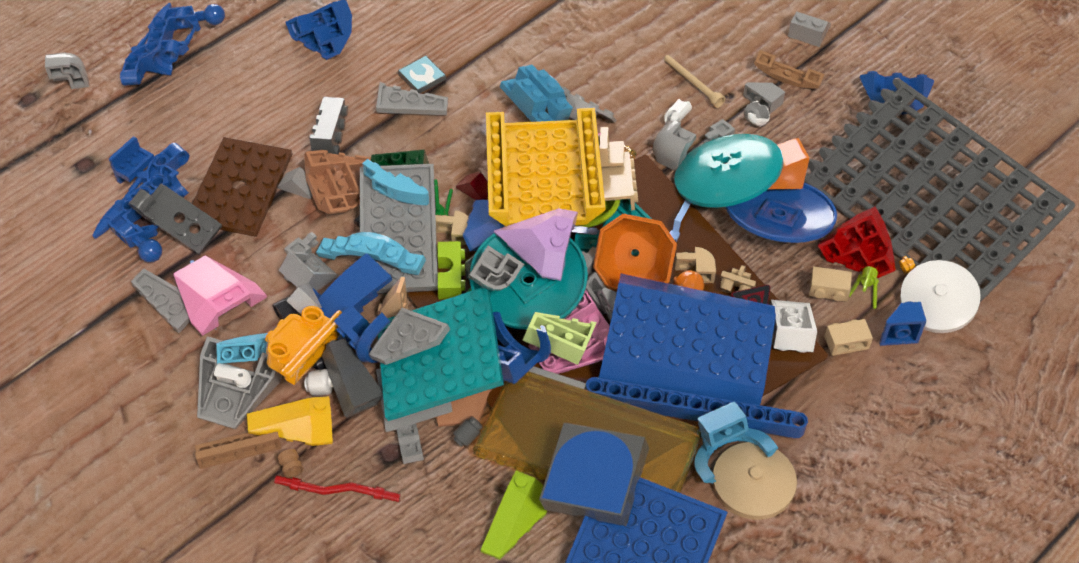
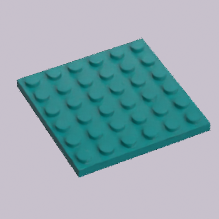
M482 287L412 310L418 314L448 324L450 327L449 332L440 345L387 365L380 362L385 418L388 421L504 385L490 290ZM395 316L388 319L392 322ZM390 323L378 334V340L383 335L385 330L388 328Z

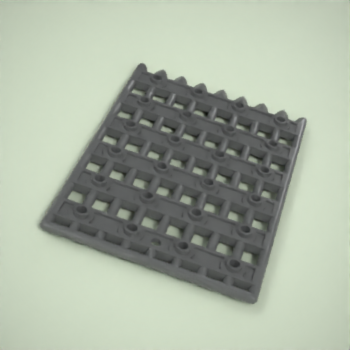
M894 78L893 84L897 88L896 92L882 89L881 96L885 100L884 103L874 100L869 101L868 106L873 112L872 115L858 112L856 118L861 124L859 127L845 124L844 131L849 136L847 139L835 135L832 137V143L836 147L835 150L826 147L820 148L819 153L824 160L823 162L809 159L808 168L811 173H806L804 183L823 192L832 201L835 208L849 219L856 216L851 209L857 203L866 210L874 207L863 198L871 191L881 199L876 208L885 225L897 233L891 240L893 253L901 259L904 256H907L909 259L912 257L907 253L913 247L917 248L927 257L921 263L912 258L916 267L929 261L942 260L951 262L955 257H958L969 266L966 270L972 274L978 286L986 279L989 281L983 289L979 287L981 302L1075 208V203L900 78ZM915 99L928 107L921 114L909 106ZM903 111L915 119L909 126L897 118ZM943 119L956 127L950 134L937 126ZM891 122L903 130L897 138L885 130ZM931 131L944 139L938 146L925 138ZM879 134L890 142L885 149L873 142ZM972 139L985 148L979 155L966 147ZM919 143L931 151L926 158H923L913 150ZM869 147L878 156L873 161H870L860 152L864 148ZM959 152L973 160L967 167L954 159ZM906 155L919 163L913 170L900 162ZM854 158L866 166L860 173L848 165ZM1001 160L1015 169L1009 176L995 167ZM947 164L960 172L954 179L941 171ZM894 167L907 175L901 182H898L888 174ZM842 170L854 178L848 185H845L835 177ZM988 173H991L1001 180L1002 183L994 188L984 181L983 178ZM937 176L948 185L942 191H939L929 183L933 177ZM882 179L894 187L888 195L875 186ZM1031 181L1044 190L1038 198L1025 189ZM829 182L841 190L835 197L823 189ZM976 185L989 193L983 201L970 192ZM922 188L935 196L929 204L916 195ZM1018 194L1032 203L1026 210L1012 201ZM964 197L977 206L971 213L958 205ZM910 200L923 209L917 216L904 208ZM1061 203L1064 204L1065 207L1058 213L1055 209ZM1006 206L1019 215L1013 223L1000 214ZM951 210H954L964 218L958 226L945 217ZM897 213H900L910 221L905 228L900 227L891 220ZM1051 216L1053 219L1045 225L1043 222ZM993 219L1007 228L1001 235L987 226ZM938 222H941L952 231L946 238L932 229ZM1036 229H1039L1040 232L1034 238L1030 236ZM981 231L994 240L988 248L975 239ZM926 234L939 243L933 251L920 242ZM1024 241L1028 243L1022 250L1018 249ZM1004 242H1008L1010 245L1008 247H1004L1002 244ZM968 244L982 253L975 261L962 251ZM1013 254L1015 257L1007 263L1005 260ZM998 267H1001L1002 270L994 276L992 273Z

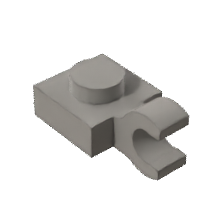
M722 119L710 126L709 132L705 134V137L708 139L704 143L722 136L732 135L735 133V128Z
M311 232L303 240L298 237L284 248L287 255L289 251L311 253V248H314L319 243L316 240L317 236Z

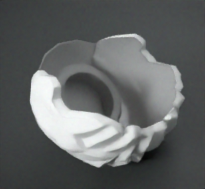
M759 101L748 104L744 109L746 120L758 127L765 125L770 119L767 106L760 105Z

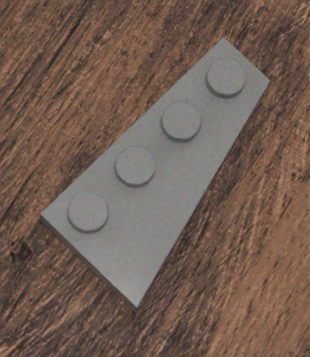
M381 82L379 84L376 105L377 113L447 115L448 97L430 93L420 94L417 90L412 89L406 91L402 90L399 86L389 87L386 86V83Z
M143 269L131 281L132 286L178 334L190 322L177 287L146 269Z

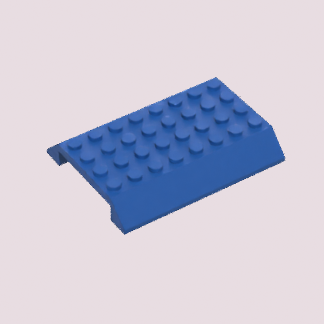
M620 274L599 378L760 405L765 388L775 325V306Z

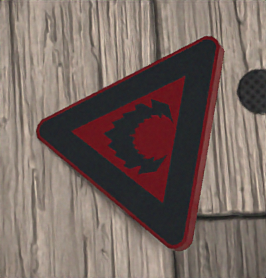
M763 285L736 291L731 294V297L768 304L771 287L770 285Z

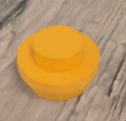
M907 256L902 257V260L899 261L904 274H908L916 267L912 258L908 259Z

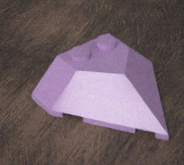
M556 209L494 230V233L501 237L527 264H530L542 278L561 281L565 267V255L578 212Z

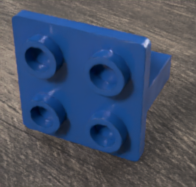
M133 136L109 158L117 182L120 184L125 180L131 182L138 172L143 171L154 158V154L141 148L138 139Z

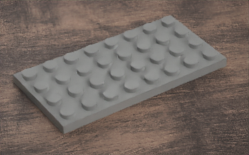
M434 164L380 166L386 172H391L395 177L401 173L406 177H410L419 186L425 187L429 192L428 205L409 204L379 193L373 189L372 180L364 175L363 167H360V232H372L387 236L398 242L410 253L424 255L426 259L419 275L401 272L399 268L375 260L392 276V281L377 293H388L400 277H405L407 292L438 290Z

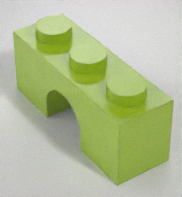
M461 241L438 242V268L450 270L438 273L439 300L461 295L462 291H465V280H462V276H465V264H461V260H465V249H461Z

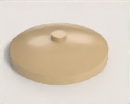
M750 442L740 443L724 451L714 466L713 474L716 482L713 483V489L717 498L725 508L740 517L753 520L772 518L782 513L790 505L797 487L795 470L788 458L779 450H776L771 457H767L757 445Z

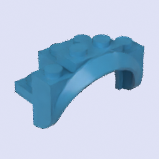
M533 64L518 68L515 79L501 81L500 88L531 122L569 119L573 107L567 102L564 90L559 83L545 70L538 71Z

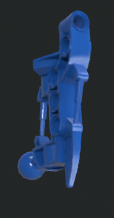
M171 3L166 4L148 25V33L137 46L131 48L132 52L125 59L123 69L120 72L122 85L140 84L146 71L171 75L173 71L172 63L177 61L179 55H184L189 50L188 45L193 38L194 32L201 29L198 21L206 20L211 25L221 24L225 19L224 9L220 5L211 4L204 11L194 12L192 6L171 8ZM192 28L185 41L172 40L174 30Z
M171 143L166 149L157 154L149 163L147 170L137 173V179L129 188L124 198L115 201V204L105 213L92 235L93 238L97 239L110 228L130 248L137 246L139 257L147 263L158 261L162 256V246L158 241L149 239L158 234L156 230L158 227L156 225L140 227L137 224H133L142 216L130 207L129 202L140 189L152 195L160 184L167 186L184 198L189 192L178 181L176 176L179 172L176 170L188 162L189 153L177 143Z

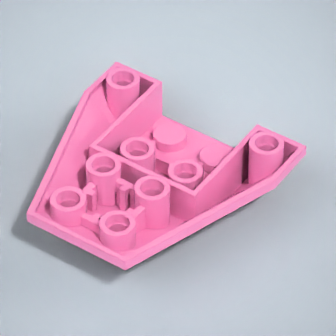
M206 255L173 273L189 320L202 336L219 326V316L244 301L252 307L267 298V295L255 282Z
M585 291L576 309L565 318V320L578 319V322L584 323L597 322L579 364L577 365L550 353V356L545 361L539 362L544 370L559 374L603 360L610 326L587 291ZM529 344L531 350H540L539 347Z

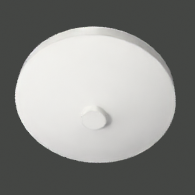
M936 260L918 265L909 272L901 287L900 300L901 303L908 301L921 302L926 317L924 330L934 333H949L965 327L975 317L980 304V289L972 274L962 266L949 261Z

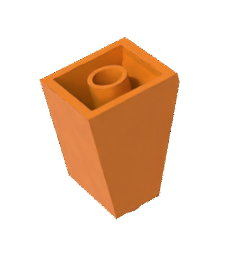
M795 138L777 145L782 152L784 164L779 178L769 189H803L810 157L799 138Z

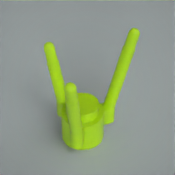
M868 266L863 269L862 274L858 275L856 282L852 286L849 297L860 282L863 284V292L866 291L867 287L873 285V309H876L879 280L877 279L878 271L874 267Z

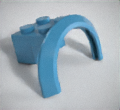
M735 401L697 418L703 445L695 456V468L704 483L716 482L714 474L708 467V461L712 453L724 444L735 441L750 442L760 447L767 457H771L778 449V446L770 436L762 431L748 428L746 415Z

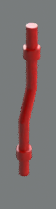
M276 475L274 481L275 484L288 486L291 490H304L321 495L353 491L374 496V499H387L399 502L401 494L385 491V488L377 486L373 488L352 482L324 487L303 482L300 478L293 477L291 479Z

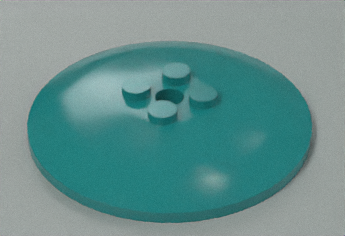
M754 134L722 136L698 146L686 155L685 159L676 169L675 185L678 193L692 204L703 207L733 206L751 200L769 189L782 172L783 156L777 144L763 136Z
M495 233L481 244L474 255L470 272L488 245L505 256L508 253L524 264L514 281L507 288L500 291L490 290L493 312H500L504 325L511 328L527 330L535 312L560 316V319H565L576 309L586 291L588 279L586 261L580 248L571 238L569 239L565 255V267L561 281L542 278L530 264H527ZM531 276L534 278V281L526 283L524 278ZM470 279L472 291L482 288V286Z

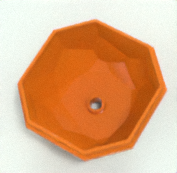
M622 214L600 229L593 268L604 285L616 292L620 274L669 283L677 243L662 221ZM633 249H637L639 251V254L637 256L632 255L631 252Z

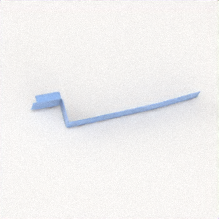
M685 200L675 218L673 230L670 231L671 236L674 240L676 239V242L680 236L681 221L691 204L687 200Z

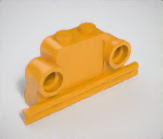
M308 306L302 310L301 316L290 314L285 319H281L277 327L273 331H269L265 337L267 342V365L282 374L286 381L295 385L322 356L326 345L330 341L338 339L339 332L336 329L339 326L334 320L342 312L338 310L331 318L324 316L320 308Z

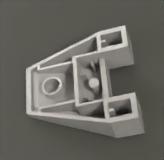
M207 336L200 354L197 418L237 429L247 418V414L252 413L281 382L283 375L267 365V354L262 352L256 371L247 370L251 376V383L247 387L239 388L233 384L216 381L217 377L214 376L217 366L216 343L222 342V340Z

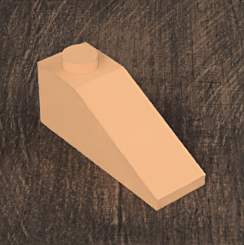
M400 277L386 294L383 304H379L378 315L383 313L387 318L396 316L401 308L408 309L405 277Z

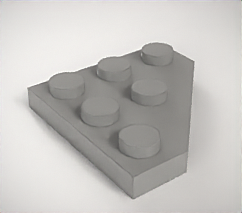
M401 308L370 351L369 356L378 362L386 365L440 345L449 332L450 327L446 323Z

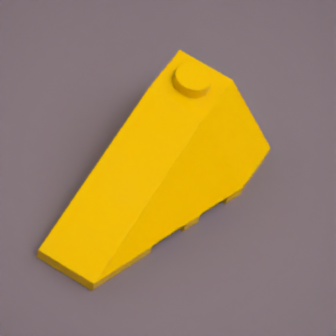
M329 396L306 398L247 414L249 434L261 436L278 431L280 438H285L286 441L293 442V440L305 442V445L310 446L333 444Z

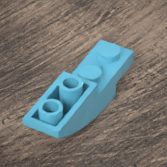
M369 159L362 163L364 175L372 180L374 190L397 201L415 205L429 204V192L427 189L416 184L410 177H406L401 173L395 177L391 172H386L379 164L373 163Z
M268 333L243 336L216 343L217 364L258 361L262 352L266 353L267 342L265 337Z

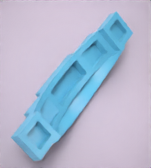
M359 232L348 237L338 236L336 240L323 238L316 251L318 257L333 260L341 255L364 256L367 253L375 260L399 268L401 272L419 275L426 261L424 255L410 253L393 239L372 232Z

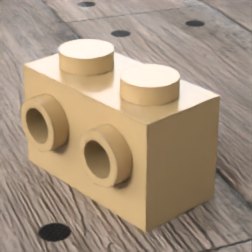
M813 266L810 277L809 296L836 301H848L851 291L852 272Z
M865 319L851 320L840 324L833 323L827 326L824 336L832 356L867 350L870 348L873 339Z

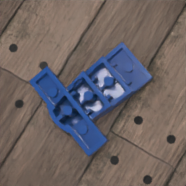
M366 253L344 271L322 295L314 288L313 290L322 306L321 310L324 316L331 318L338 310L341 312L345 311L350 305L359 313H362L364 311L363 306L378 296L377 292L392 281V276ZM340 333L337 341L344 338Z

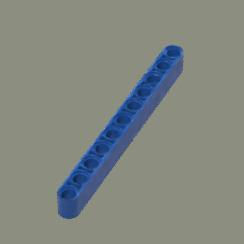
M592 377L586 382L585 397L591 403L698 421V417L734 402L732 400ZM735 401L746 415L748 428L790 438H801L805 433L808 418L801 412Z

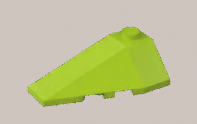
M516 470L482 545V553L500 560L518 543V540L526 532L528 533L532 529V526L539 519H542L547 514L548 510L544 509L539 500L543 485L536 478Z

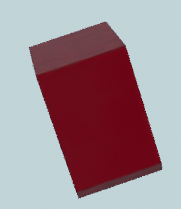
M482 172L469 174L456 185L458 190L474 200H488V181Z

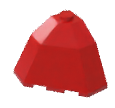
M876 206L846 221L818 244L828 262H836L858 272L863 271L868 266L874 267L878 271L877 278L896 270L892 242L885 222Z

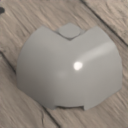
M66 52L47 54L45 56V68L49 80L53 79L54 82L68 80L71 89L89 87V78L84 63L78 56Z
M667 122L659 131L653 143L652 151L656 161L676 171L685 159L687 150L696 140V134L681 128V122Z
M488 245L468 275V278L488 290L500 291L507 288L514 281L524 264L507 253L504 256Z

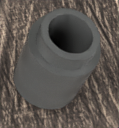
M473 416L469 419L466 418L453 432L455 435L453 439L461 447L464 445L468 447L481 434L483 425Z

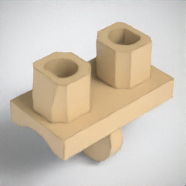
M742 265L740 270L733 268L731 273L722 271L721 291L731 293L733 286L739 287V291L756 287V281L750 280L751 274L745 272L746 266Z

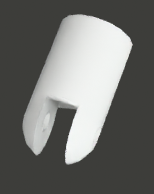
M678 99L665 113V123L669 121L681 122L691 111V103L689 101L682 102Z
M218 363L215 368L214 376L217 377L216 381L233 384L239 388H245L251 383V376L245 369Z

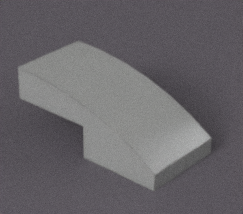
M416 423L396 429L403 464L424 460Z

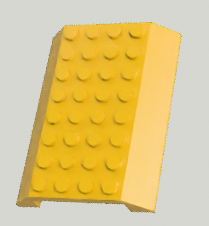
M595 108L577 109V120L505 123L504 112L486 113L489 216L504 226H509L556 209H565L578 212L575 226L587 225L605 211Z

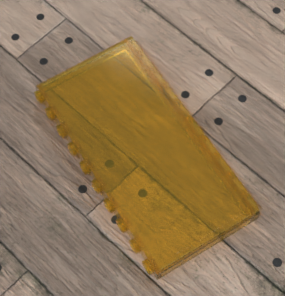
M528 371L515 384L508 381L504 382L474 445L473 454L480 459H489L498 465L509 466L519 472H526L543 480L547 477L564 423L645 437L649 447L641 478L681 493L701 441V432L694 425Z

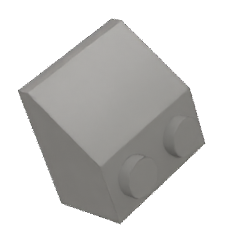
M796 11L790 23L788 37L820 47L831 23Z
M289 251L279 269L284 278L292 282L296 289L301 285L309 283L312 288L318 291L337 277V274L314 253Z

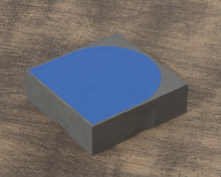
M564 423L539 499L544 509L573 516H588L598 521L627 526L635 499V488L642 475L649 450L645 437Z

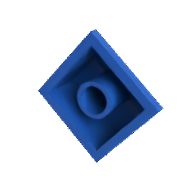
M908 301L899 305L886 321L879 341L880 346L919 343L926 324V317L921 302Z

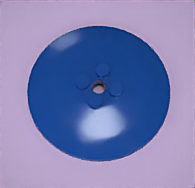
M807 183L803 184V189H767L751 200L726 207L729 216L745 230L760 237L780 242L800 243L822 238L832 231L837 219V211L832 201L823 192Z

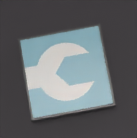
M426 55L398 70V75L413 90H417L418 93H422L446 80V75Z

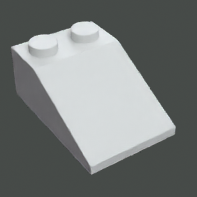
M771 300V305L775 306L776 311L772 337L774 349L781 351L796 350L802 353L813 352L817 328L810 303Z

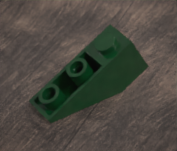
M424 149L371 155V161L379 164V166L429 164Z

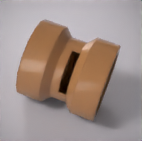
M287 449L278 455V462L283 466L282 472L286 478L296 477L303 472L304 467L302 462L298 461L299 455L297 450Z

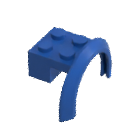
M350 305L334 320L339 326L336 330L356 350L360 361L364 363H377L378 361L371 359L369 356L372 350L370 346L375 337L391 321L381 313L369 323Z
M493 312L496 336L505 346L498 345L503 380L515 384L536 363L543 362L550 356V340L545 326L541 325V330H536L540 340V350L528 349L511 336L503 323L500 312Z

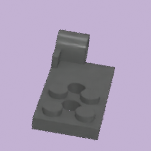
M160 184L152 195L140 189L129 202L130 207L138 212V214L198 255L203 252L222 227L221 223L163 184ZM177 215H184L185 220L182 223L175 222ZM193 225H198L201 228L196 234L190 232V228Z

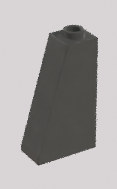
M345 338L338 341H330L326 345L322 358L344 416L348 418L377 406L383 397V391Z

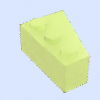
M535 312L523 341L540 348V340L536 330H541L540 326L543 325L550 340L551 353L578 365L597 322H578V319L574 318L572 320L560 319V316Z

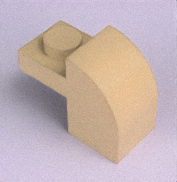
M455 211L454 216L435 215L436 233L451 234L452 241H461V246L466 245L463 237V232L468 225V216L466 214Z
M695 247L694 253H676L675 270H692L702 276L704 283H714L716 274L715 259L706 249Z

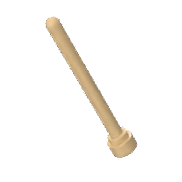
M669 55L664 57V60L707 95L714 107L719 108L724 104L726 98L721 93L710 90Z

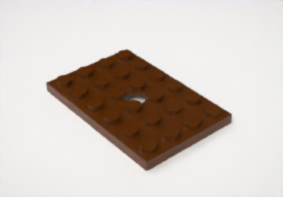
M223 137L192 204L221 223L222 227L220 230L257 237L277 192L278 185L293 155L292 150ZM242 180L247 183L246 186H241L239 189L233 188V184L236 181Z

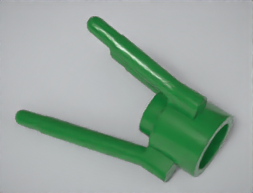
M435 179V214L448 216L453 190H449L444 208L439 204L438 181Z

